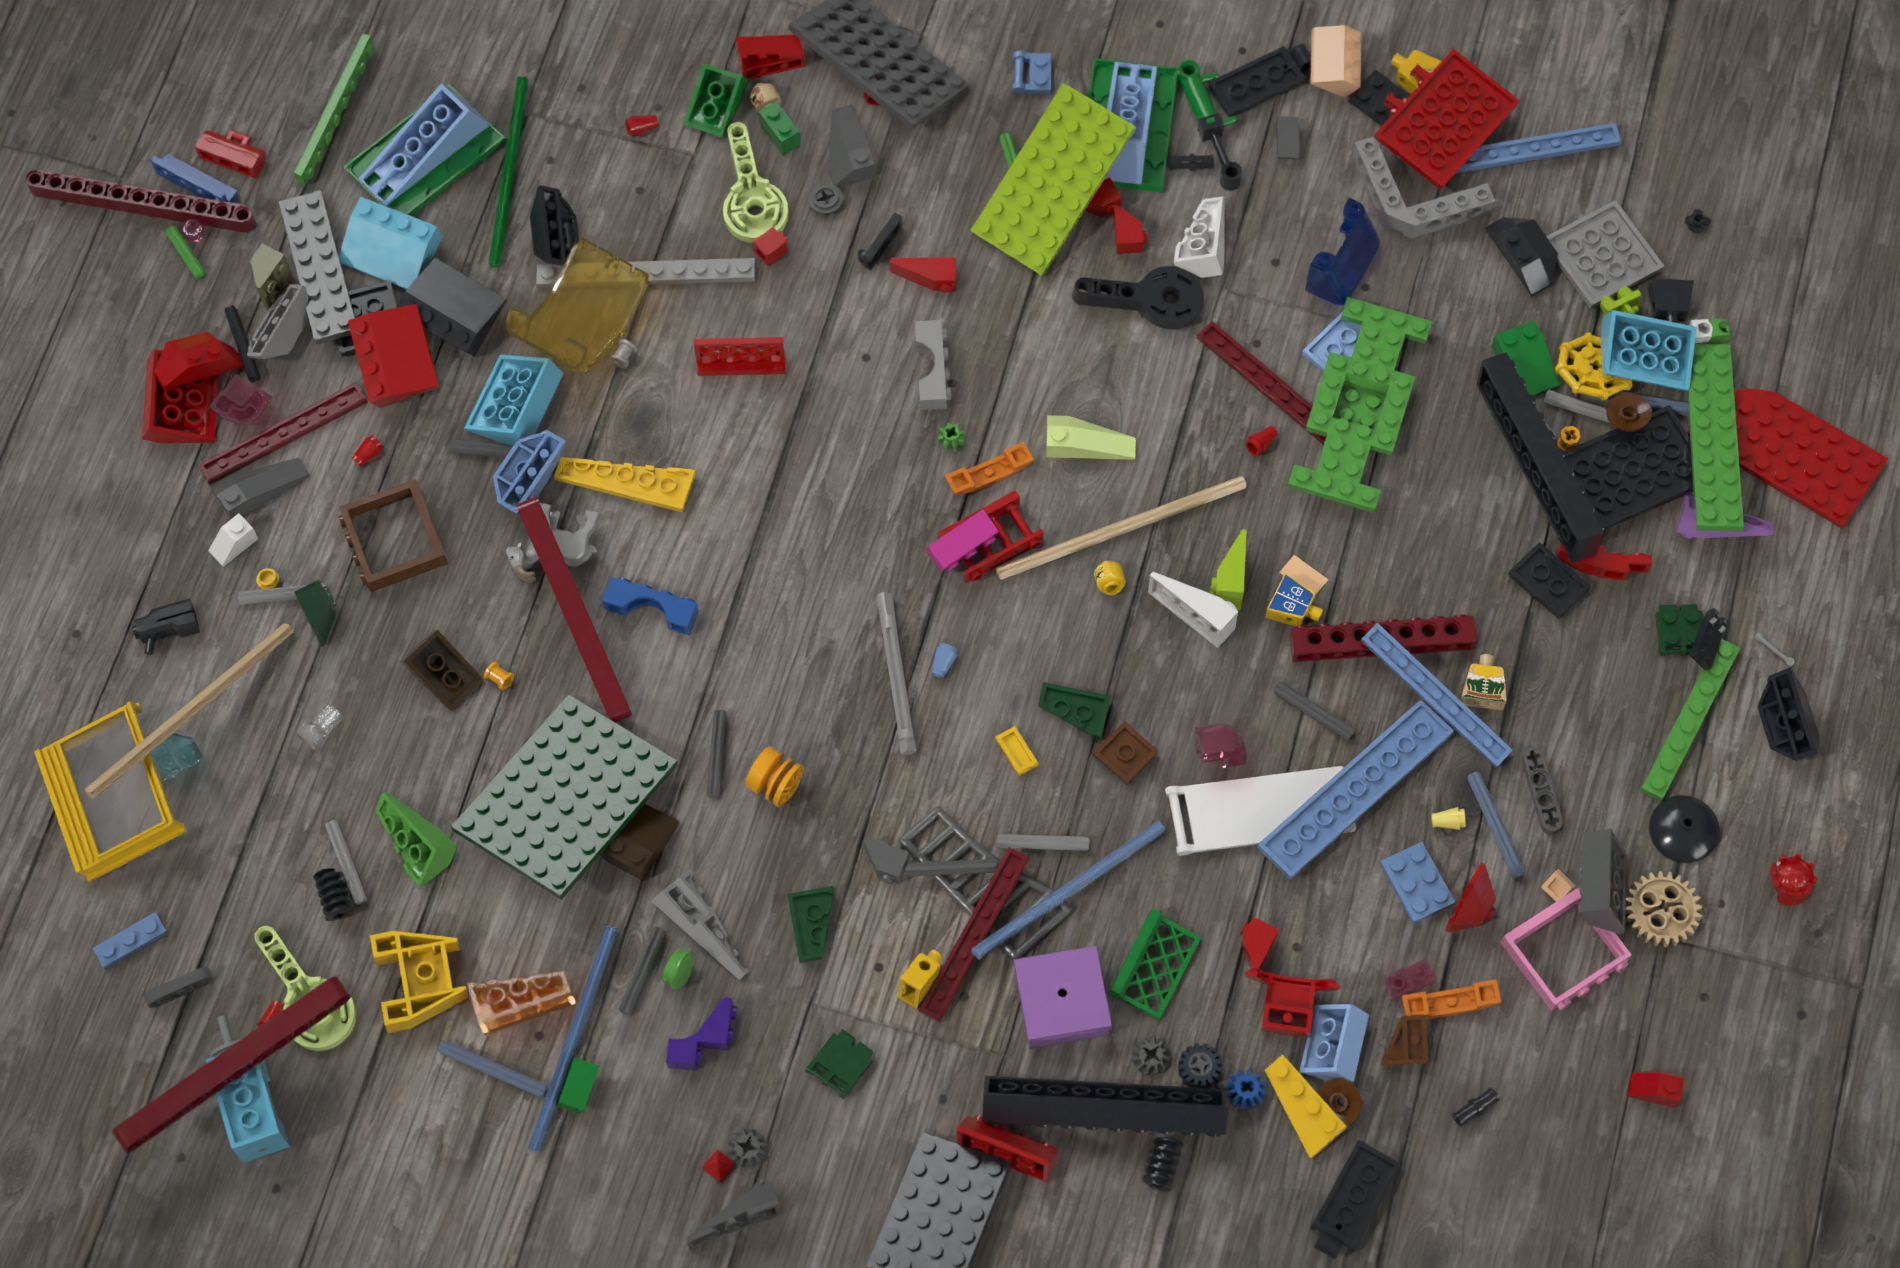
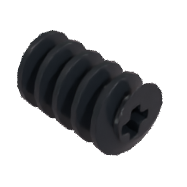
M334 868L322 869L313 876L316 881V888L319 890L318 896L321 898L320 903L323 906L322 911L326 915V921L341 919L353 911V906H345L351 902L350 897H343L349 893L348 889H341L346 885V881L338 880L344 876V873L336 872Z
M1157 1137L1153 1139L1152 1143L1155 1147L1150 1149L1152 1156H1149L1147 1159L1149 1165L1144 1169L1146 1174L1142 1176V1181L1155 1190L1170 1192L1171 1189L1165 1186V1184H1172L1173 1179L1169 1178L1168 1174H1176V1171L1170 1166L1178 1165L1179 1162L1173 1159V1156H1181V1152L1176 1150V1147H1183L1184 1144L1176 1139Z

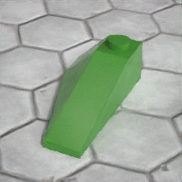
M384 792L376 812L387 834L392 835L396 843L394 848L397 854L401 853L405 861L403 866L406 872L419 887L424 886L450 865L457 846L439 828L390 793Z

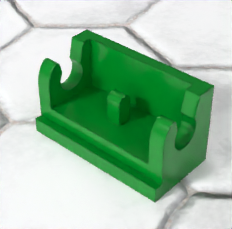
M574 1057L557 1107L575 1113L584 1112L599 1065Z

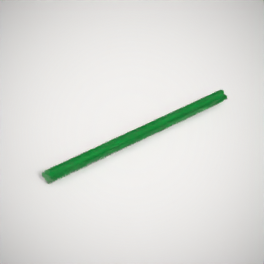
M526 76L517 77L513 110L505 152L506 156L488 262L491 268L501 267L500 260H502L501 255L504 245L502 243L505 241L504 234H506L505 229L508 219L506 217H508L509 212L507 210L510 208L512 182H514L513 175H515L514 168H516L515 161H517L518 156L516 154H518L519 149L517 147H519L520 142L518 140H520L522 117H524L523 113L526 103L524 101H526L527 85L529 83Z

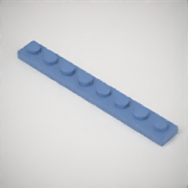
M1616 123L1482 145L1457 173L1620 146L1621 139Z
M1378 623L1361 639L1377 657L1495 768L1513 751Z

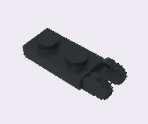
M1715 608L1710 609L1706 613L1703 622H1701L1690 655L1705 671L1712 668L1722 632L1728 624L1725 617L1718 619L1719 611Z

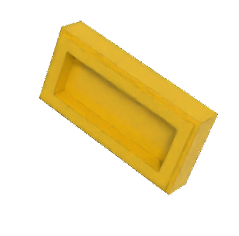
M1016 726L995 737V740L1018 776L1039 766L1038 761Z

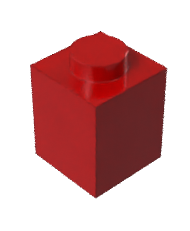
M772 227L753 241L754 253L767 266H770L788 252V239L783 232H778Z

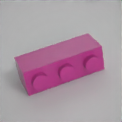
M981 510L929 545L925 551L940 573L944 570L950 572L959 565L957 561L963 557L968 560L977 553L976 549L981 545L987 547L996 540L994 536L999 531L985 511Z

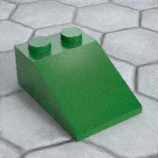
M703 63L683 125L723 138L743 100L749 79Z
M1535 320L1494 335L1491 345L1493 353L1496 356L1507 352L1510 360H1514L1517 373L1525 380L1529 395L1534 397L1548 390L1560 387L1545 339Z

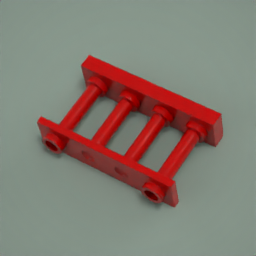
M1016 490L938 532V539H940L981 510L985 511L999 531L997 535L1005 549L994 554L989 545L987 547L981 545L979 548L986 557L985 560L975 565L971 558L966 560L963 557L961 559L967 568L964 571V582L966 584L970 581H978L988 571L1028 549L1033 550L1043 542L1042 529L1033 533L1017 510L1020 506V496ZM1010 514L1025 538L1013 543L998 521L999 517Z

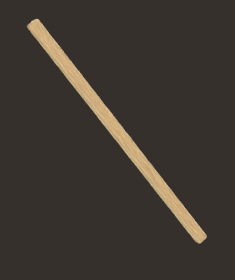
M1239 476L996 568V573L1001 580L1243 490L1246 488V481L1243 476Z
M284 623L86 787L85 792L93 799L97 798L292 635L293 629L291 626Z

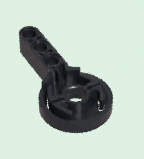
M1163 266L1150 271L1142 281L1137 283L1086 277L1079 278L1075 282L1072 299L1079 305L1138 311L1142 318L1145 317L1155 326L1174 330L1184 328L1197 319L1203 306L1204 293L1197 278L1187 270L1175 266ZM1079 290H1085L1087 293H1082ZM1101 292H1106L1109 295H1103ZM1122 294H1127L1130 297H1124ZM1172 294L1177 298L1178 302L1169 304L1163 300L1162 296Z

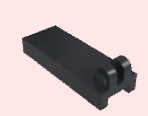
M894 212L867 251L864 249L858 251V261L864 264L865 268L873 269L901 230V215Z

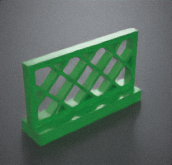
M1152 909L1148 913L1107 995L1114 999L1119 998L1159 1020L1201 937L1161 916V912ZM1160 923L1169 927L1172 936L1160 939L1157 930ZM1186 936L1193 940L1190 948L1181 950L1177 938ZM1173 939L1177 952L1166 955L1162 942ZM1158 944L1161 956L1150 959L1147 951L1148 947ZM1178 955L1181 966L1179 969L1171 971L1167 958ZM1163 960L1167 972L1155 975L1152 962ZM1147 964L1151 977L1140 980L1137 968ZM1168 975L1171 986L1169 989L1161 991L1157 978ZM1133 976H1134L1136 981L1131 982V980H1132V978H1133ZM1153 980L1156 993L1145 996L1141 983ZM1137 984L1141 997L1132 999L1125 995L1129 986ZM1158 996L1161 1004L1158 1012L1149 1008L1146 999Z

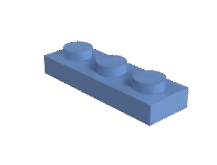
M154 912L92 949L106 970L167 935L168 932L158 914Z

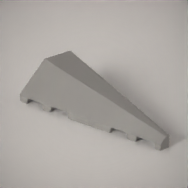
M689 869L672 884L663 889L651 902L740 980L749 971L743 969L737 959L739 955L737 950H732L728 944L727 938L729 936L712 906L708 907L702 898L704 892L701 887H696L692 880L694 874Z

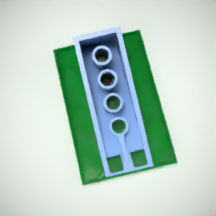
M1094 58L1088 98L1136 127V130L1105 177V179L1111 178L1115 187L1143 191L1151 190L1152 192L1162 193L1178 68Z
M441 83L422 106L343 167L381 205L412 216L427 202L430 203L456 179L466 174L479 161H483L503 144L507 138L450 84L445 86Z

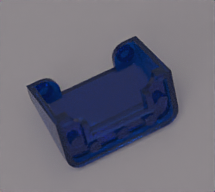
M1350 197L1344 205V219L1339 232L1345 234V240L1336 256L1328 252H1320L1314 257L1309 267L1305 291L1338 306L1344 305L1347 297L1351 298L1380 245V238L1363 204Z

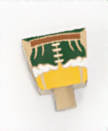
M1480 655L1479 664L1473 663L1470 665L1460 698L1464 705L1496 710L1504 709L1506 704L1504 669L1493 666L1494 657L1492 655Z

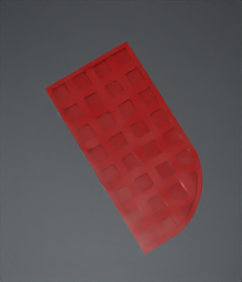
M1762 389L1735 390L1734 401L1739 468L1842 529L1889 458L1780 394Z

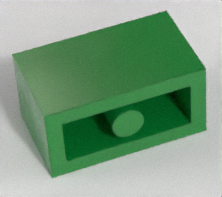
M777 101L758 111L761 127L782 155L801 145L800 131Z

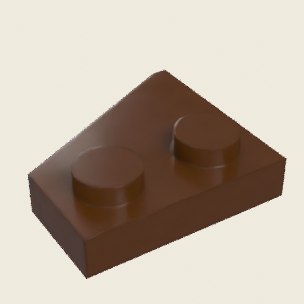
M1426 1015L1401 1016L1381 1061L1382 1065L1428 1064Z

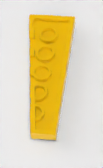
M561 457L554 479L683 513L696 472L692 469L672 467L663 469L655 468L651 465L642 467L633 466L630 463L621 465L611 464L609 461Z

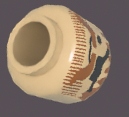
M759 83L754 86L750 94V101L757 112L775 101L779 105L781 104V98L772 84Z

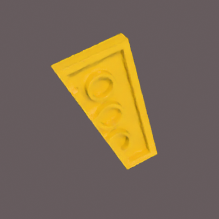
M1282 1054L1265 1069V1072L1310 1159H1313L1339 1136L1347 1126Z

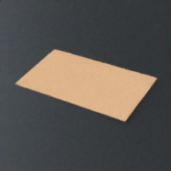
M1295 555L1279 572L1283 576L1285 573L1290 575L1316 594L1328 581L1326 577Z

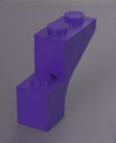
M723 998L694 1035L683 1039L669 1038L666 1056L668 1068L696 1071L697 1063L701 1064L703 1049L699 1048L728 1050L729 1043H733L734 1029H731V1022L736 1020L737 1006H734L732 998Z

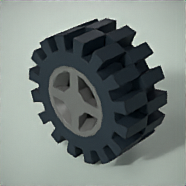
M1196 1043L1193 1047L1191 1045L1188 1046L1187 1050L1182 1052L1179 1058L1178 1070L1179 1077H1182L1184 1084L1188 1083L1189 1087L1209 1088L1210 1085L1213 1086L1216 1083V1080L1220 1077L1222 1060L1219 1058V1053L1214 1052L1215 1048L1212 1046L1208 1048L1207 1044L1204 1043L1203 1046H1199V1043Z

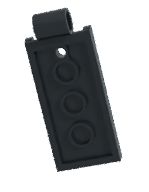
M1304 44L1296 45L1292 48L1290 54L1286 47L1283 46L1209 81L1208 87L1227 116H1236L1307 82L1306 77L1301 71L1311 68V54Z
M1358 1140L1310 1227L1313 1231L1315 1229L1321 1231L1314 1248L1335 1260L1343 1245L1349 1247V1251L1354 1253L1401 1163ZM1335 1226H1341L1342 1230H1337Z

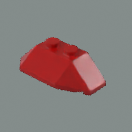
M205 331L166 342L155 367L154 374L163 389L243 368L244 366L234 347Z

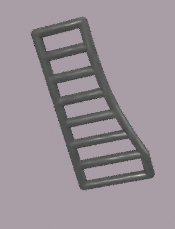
M940 806L933 808L899 839V843L917 862H930L926 857L953 833L963 843L943 861H957L969 849H972L981 857L978 860L996 859L998 866L1001 862L1000 859L992 855L963 830ZM938 817L947 827L919 850L911 840ZM961 874L952 883L944 875L932 876L970 916L975 909L974 906L979 902L990 882L989 880L969 899H966L958 889L975 874ZM1022 874L1018 880L1020 884L1013 889L1001 913L1029 888L1042 895L1020 915L1024 914L1034 905L1036 906L1038 902L1043 901L1050 894L1055 893V890ZM1063 900L1062 903L1060 902V905L1057 903V907L1060 910L1018 948L1015 949L1007 940L1006 942L1003 940V943L1001 942L999 946L1012 960L1021 958L1071 913V907ZM994 927L991 929L989 936L996 933L997 930Z

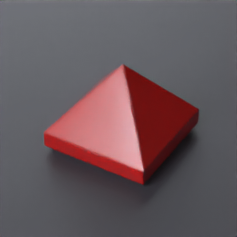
M717 1149L702 1166V1169L721 1183L736 1164Z

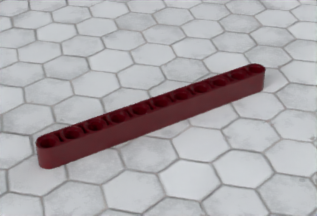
M38 169L30 170L25 175V182L31 194L36 197L243 233L251 232L256 227V221L251 208L246 205Z
M537 496L516 504L609 720L616 723L632 716L629 705Z
M337 976L327 979L121 1122L113 1129V1135L125 1153L138 1149L343 1006L351 998V995Z

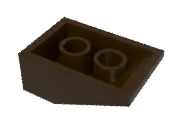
M433 630L401 660V663L450 711L484 681L479 673L438 630Z
M644 804L603 851V860L644 881L678 827L679 821Z

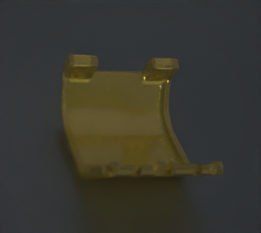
M581 238L579 243L574 244L552 291L537 309L530 315L513 306L509 309L506 320L508 333L518 342L546 358H550L553 362L579 376H583L597 367L623 337L650 284L648 273L637 267L632 272V264L619 257H616L614 260L615 255L601 247H598V251H595L596 244L585 238Z

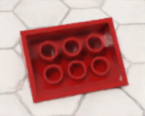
M417 304L367 313L348 320L370 404L381 408L440 387Z
M154 349L147 359L141 440L163 444L213 443L215 440L219 374L163 389L154 374L162 350Z
M974 1115V1118L967 1116L957 1128V1144L1010 1161L1012 1170L1048 1183L1058 1158V1150H1055L1054 1145L1047 1142L1037 1143L1032 1141L1033 1138L1024 1133L1014 1134L1010 1132L1008 1127L1001 1124L991 1125L982 1121V1117Z

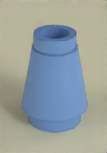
M940 643V646L936 647L932 675L944 678L958 656L956 654L957 648L946 643Z

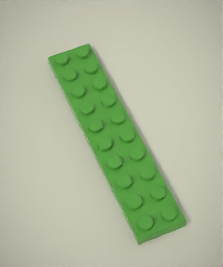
M1695 344L1690 388L1687 391L1696 530L1742 532L1744 522L1730 344Z

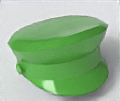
M678 948L669 959L661 980L669 982L672 989L677 990L683 987L691 976L694 964L693 952Z

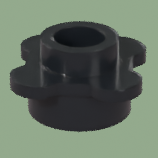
M1695 209L1692 215L1685 217L1684 222L1691 231L1700 233L1705 226L1710 225L1711 219L1705 217L1700 209Z

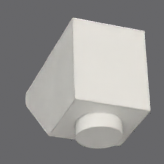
M238 513L221 527L208 551L224 567L257 541L258 537L253 527Z

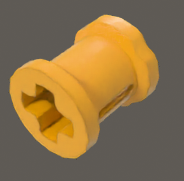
M1573 426L1564 427L1557 441L1558 448H1561L1564 452L1577 446L1580 439L1579 430Z
M497 661L492 662L484 673V678L486 680L491 679L498 684L499 689L502 691L510 686L515 676L512 672L508 673L502 669Z

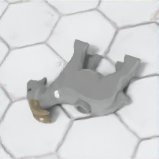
M540 503L567 566H579L590 559L592 554H596V548L589 544V539L595 532L600 513L585 510V516L576 515L579 530L571 533L557 529L561 515L559 511L550 512L551 505ZM530 542L526 552L521 550L522 543H519L516 547H508L506 555L518 578L526 583L536 581V577H533L535 573L527 572V570L540 563L532 542Z

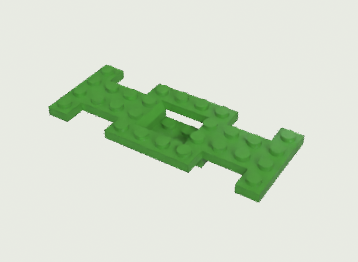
M1347 297L1341 320L1362 326L1351 358L1332 352L1329 353L1305 431L1326 436L1317 469L1315 471L1294 464L1287 488L1374 513L1381 490L1359 484L1370 450L1392 455L1415 380V376L1394 371L1404 338L1426 344L1432 321Z

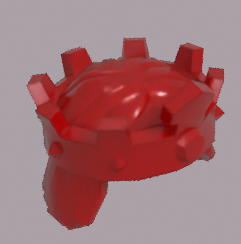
M1795 853L1792 857L1782 855L1777 863H1772L1770 866L1772 885L1778 892L1777 900L1785 906H1795L1806 901L1808 896H1811L1813 885L1817 882V877H1814L1813 872L1814 864L1803 860L1801 854Z

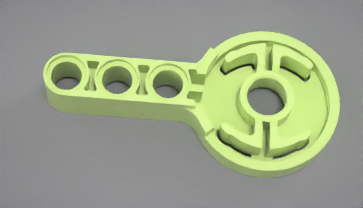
M739 122L733 123L728 128V137L738 181L731 187V192L725 199L723 215L725 225L733 236L742 241L753 243L754 240L773 226H775L774 228L778 232L783 231L788 221V205L783 193L777 187L770 184L769 180L763 179L758 175L746 126ZM754 206L764 209L759 215H751L748 213V210Z
M263 926L256 931V943L287 986L288 992L284 999L285 1005L283 1010L327 980L321 977L305 975L272 927ZM273 936L271 942L267 944L262 943L265 937ZM278 955H286L281 962H275ZM291 973H298L296 979L288 980V976ZM352 997L343 1006L293 1041L299 1046L312 1051H324L341 1044L350 1035L356 1021V1007Z

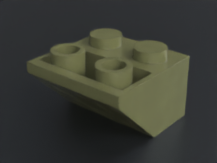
M262 243L250 262L260 297L265 308L269 309L280 296L283 288L291 282L292 273L285 255Z

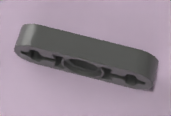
M202 967L149 990L144 994V998L149 1008H155L208 985L213 981V977L208 967Z

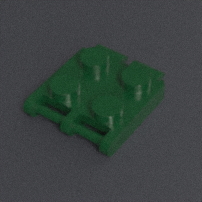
M1697 604L1680 605V611H1677L1676 605H1660L1659 612L1655 615L1660 656L1680 653L1681 656H1686V653L1692 652V649H1686V647L1694 646L1701 622H1703V612L1698 611ZM1665 647H1679V649H1666Z
M843 1029L838 1035L835 1033L831 1035L805 1069V1072L808 1074L812 1073L822 1080L824 1086L829 1085L837 1091L842 1099L848 1095L872 1064L870 1057L873 1055V1051L861 1042L856 1047H853L856 1038Z

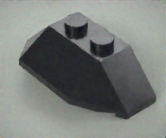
M539 185L530 214L533 252L535 256L545 263L566 266L580 254L577 217L568 202L561 196L562 193L559 189Z
M1503 217L1485 227V230L1531 297L1551 285L1558 252L1535 219Z
M1788 668L1769 675L1768 683L1763 690L1757 707L1770 749L1796 762L1818 754L1820 736L1807 694L1793 669Z

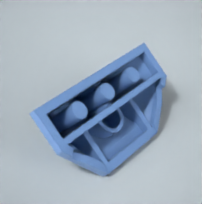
M548 430L517 440L493 475L498 504L518 515L519 512L516 504L534 496L538 497L557 469L566 440Z

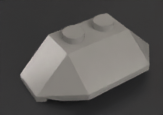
M289 284L286 292L281 294L271 305L249 342V351L247 352L249 358L266 359L286 355L294 348L296 340L304 331L305 325L309 320L306 310L308 306L307 291L304 285Z

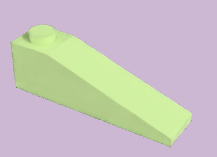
M1047 415L1046 457L1135 460V437L1071 416Z

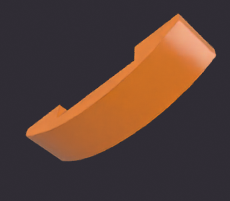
M1022 442L1005 449L1003 455L967 470L963 467L945 475V479L954 495L967 494L994 485L1016 474L1033 463L1034 458L1026 444Z
M1497 979L1473 983V986L1446 991L1402 995L1405 1015H1426V1019L1458 1015L1501 1004Z

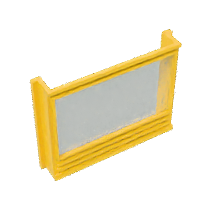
M129 701L126 705L43 749L34 751L75 871L87 877L88 882L187 832L184 824L173 818L150 753L97 798H90L85 792L86 787L145 739L137 718V714L143 712L139 702L134 704Z

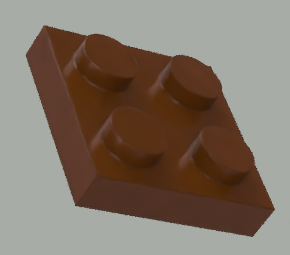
M1124 721L1093 752V756L1123 783L1128 785L1158 755L1159 751Z

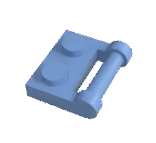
M1015 51L1013 53L1015 83L1012 85V91L1016 94H1051V53ZM1023 63H1030V84L1023 83Z

